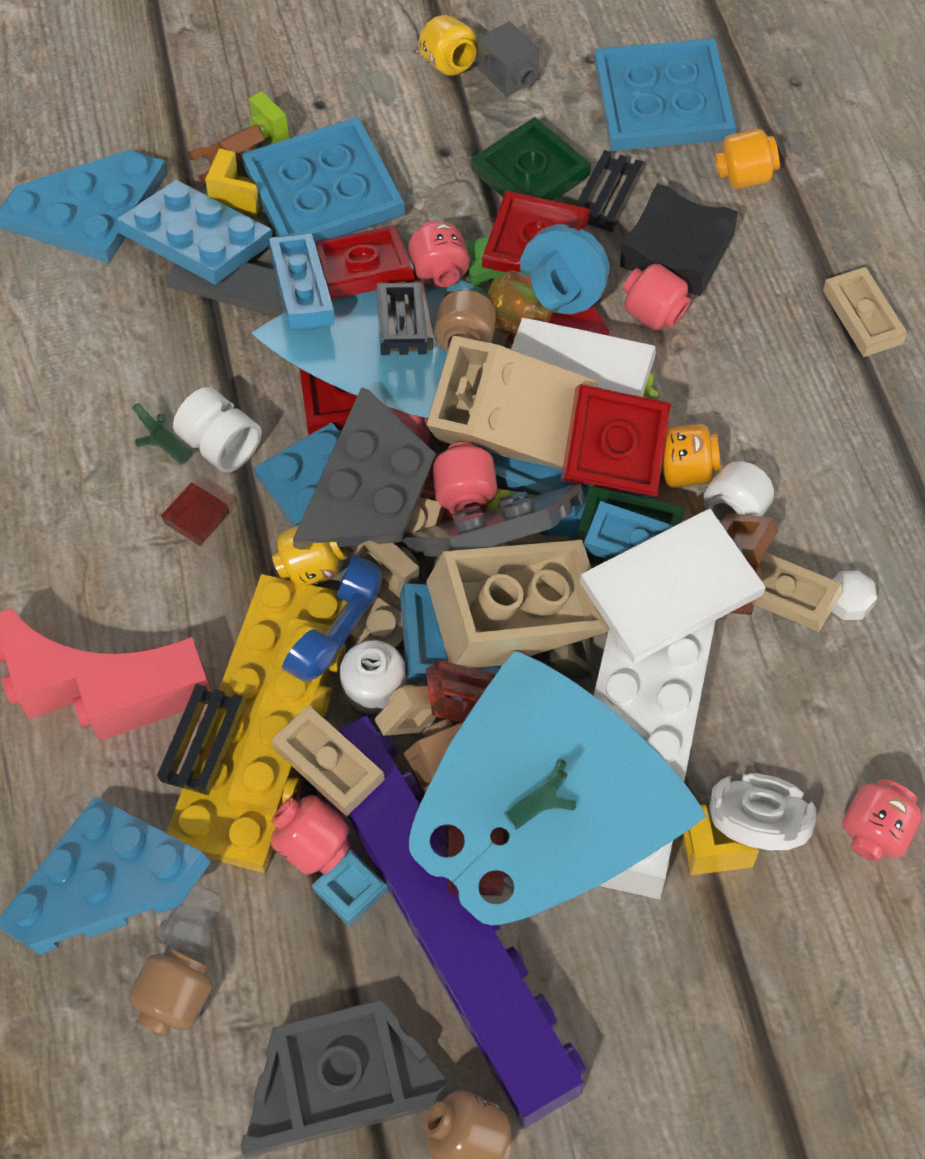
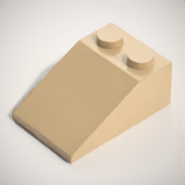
M573 540L443 551L426 582L451 671L499 666L504 664L514 651L532 656L607 633L610 628L580 584V575L592 569L583 541Z

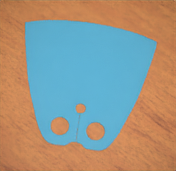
M458 280L455 284L448 287H432L424 284L434 336L433 350L427 351V354L418 355V351L409 352V355H399V352L381 355L377 290L331 299L334 308V325L320 326L309 330H289L286 315L283 313L253 331L252 334L285 360L331 385L358 396L361 387L375 395L385 406L404 413L429 418L448 354L438 345L434 334L437 313L443 296L450 291L472 290L486 296V293L481 288L464 280ZM391 302L396 334L398 335L395 302ZM410 309L414 332L416 334L414 310Z
M514 651L488 685L446 750L417 810L409 837V849L415 861L430 875L448 878L457 886L461 905L477 920L488 925H502L538 914L605 883L691 829L703 820L706 815L677 773L622 718L558 671L527 655ZM446 824L459 828L464 834L465 839L461 852L454 857L448 858L440 857L434 853L430 846L432 832L439 826ZM497 827H502L509 833L510 839L504 845H496L490 839L492 830ZM489 871H503L513 880L514 891L506 902L491 904L480 895L479 881Z

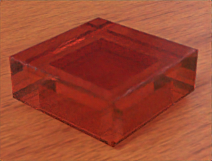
M191 482L161 516L164 524L201 546L229 515L230 511L226 503Z

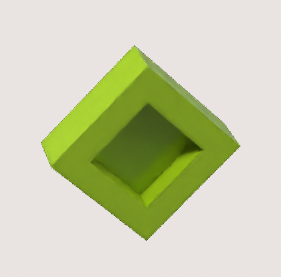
M263 91L248 98L252 115L249 118L250 126L257 124L263 138L270 145L290 138L286 114Z

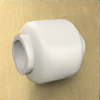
M734 461L722 467L704 492L703 504L706 510L709 508L712 510L719 522H723L728 513L763 516L773 502L774 487L767 474L756 465L744 461Z
M374 640L359 643L345 654L340 665V680L348 703L359 712L368 715L380 714L388 705L390 695L407 685L405 662L399 651L388 643Z

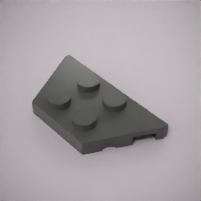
M363 387L360 389L294 535L293 548L306 550L309 549V544L339 542V547L359 546L367 541L385 544L398 543L403 540L433 468L436 453L368 389Z
M573 484L530 498L527 492L515 493L499 500L500 507L483 512L480 506L456 511L452 514L453 521L404 535V546L413 555L423 551L425 556L434 557L441 556L443 551L488 548L552 529L560 523L561 519L573 512L572 506L585 503L581 484Z
M383 1000L273 1027L266 1051L267 1061L264 1072L259 1076L253 1098L255 1105L247 1134L243 1135L241 1142L242 1155L248 1158L427 1111L436 1102L442 1101L447 1095L457 1091V1088L433 1064L425 1050L413 1036L407 1033L400 1024L399 1019Z

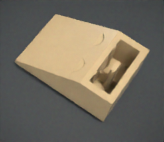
M453 335L427 421V427L438 442L451 445L457 442H470L476 447L488 451L490 454L562 470L575 388L579 384L597 387L598 382L497 344Z

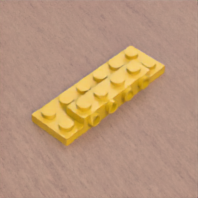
M264 574L260 576L219 688L228 697H233L234 694L243 696L246 706L209 796L182 789L166 832L176 839L200 850L210 860L266 873L273 852L271 837L276 827L271 823V819L277 809L289 798H293L298 802L301 790V780L297 779L299 772L273 749L271 740L308 705L322 717H325L331 700V688L328 687L332 672H340V665L346 653V644L341 646L326 671L311 682H303L283 671L282 664L289 651L306 632L316 629L326 634L347 605V602L336 597L338 592L336 590L313 585L299 587L291 580ZM220 709L206 748L192 776L194 779H199L227 712L226 709Z

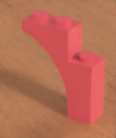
M12 608L0 612V663L6 662L9 675L1 678L10 704L19 703L29 719L74 704L81 726L91 725L99 741L183 712L196 684L205 686L207 691L212 692L192 637L156 649L134 653H94L67 647L44 637L21 620Z

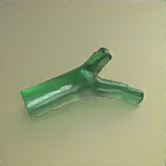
M136 403L132 407L150 433L149 436L135 439L137 447L148 445L159 447L180 465L185 464L191 458L193 451L168 429L164 414H158L156 421L140 403Z
M558 759L550 775L533 792L504 812L505 817L515 830L543 811L557 808L570 811L576 809L575 800L556 795L557 790L568 776L565 771L567 765L565 760Z

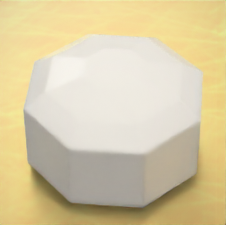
M840 571L833 580L842 584V594L831 612L842 620H862L872 610L877 600L875 583L860 571Z

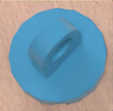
M557 224L542 229L526 245L520 259V276L527 292L539 305L555 313L575 314L586 311L600 299L607 286L610 263L603 246L592 234L582 229L577 231L573 228H568L569 225Z

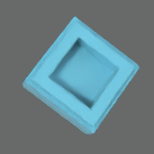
M352 850L347 852L331 871L323 874L312 885L314 892L349 928L388 892L387 885Z

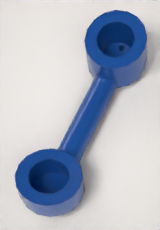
M355 551L353 552L336 597L347 602V605L326 634L316 629H311L296 642L283 661V671L303 682H311L326 671L341 646L379 594L383 577L382 569L378 564Z

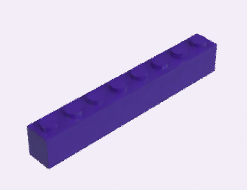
M366 715L338 730V732L383 771L385 780L347 818L525 1129L582 1095L584 1081L581 1076L587 1073L586 1067L571 1042L562 1046L552 1029V1026L557 1024L552 1008L541 993L533 997L523 980L529 973L521 956L514 946L505 949L495 933L501 929V926L488 925L477 920L461 905L458 888L452 881L443 876L436 877L430 875L412 857L409 849V837L420 806L417 799L422 797V793L411 772L408 769L400 772L392 757L397 755V751L389 735L383 736L380 729L376 731ZM442 825L432 832L430 846L434 853L440 857L448 858L450 855L442 843L448 838Z

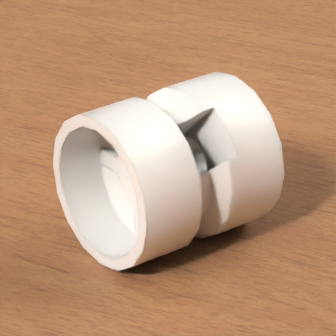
M203 387L188 396L179 407L173 422L175 434L192 448H199L201 455L223 473L232 472L245 464L256 451L262 435L260 425L241 410L235 409L229 400L212 387Z

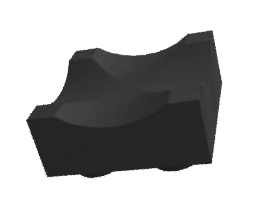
M657 183L640 219L622 242L620 267L630 271H634L636 268L644 271L651 264H661L686 281L689 293L701 296L734 236L738 211L726 207H708L694 203L679 195L672 188Z

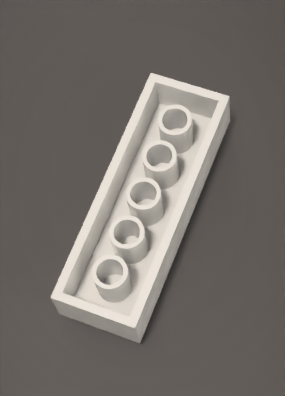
M715 621L634 664L612 631L609 630L594 697L616 713L646 740L684 782ZM673 841L599 886L660 900Z

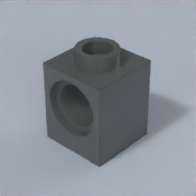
M511 21L477 38L478 70L506 97L522 88L530 86L539 79V48Z

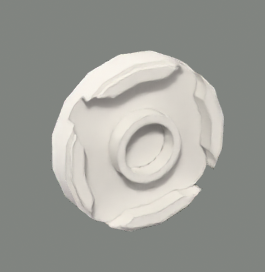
M749 773L743 774L742 781L731 782V776L721 779L712 788L708 815L714 826L727 837L746 846L765 850H790L804 845L813 835L816 823V807L811 801L809 804L802 799L804 792L794 784L777 777Z

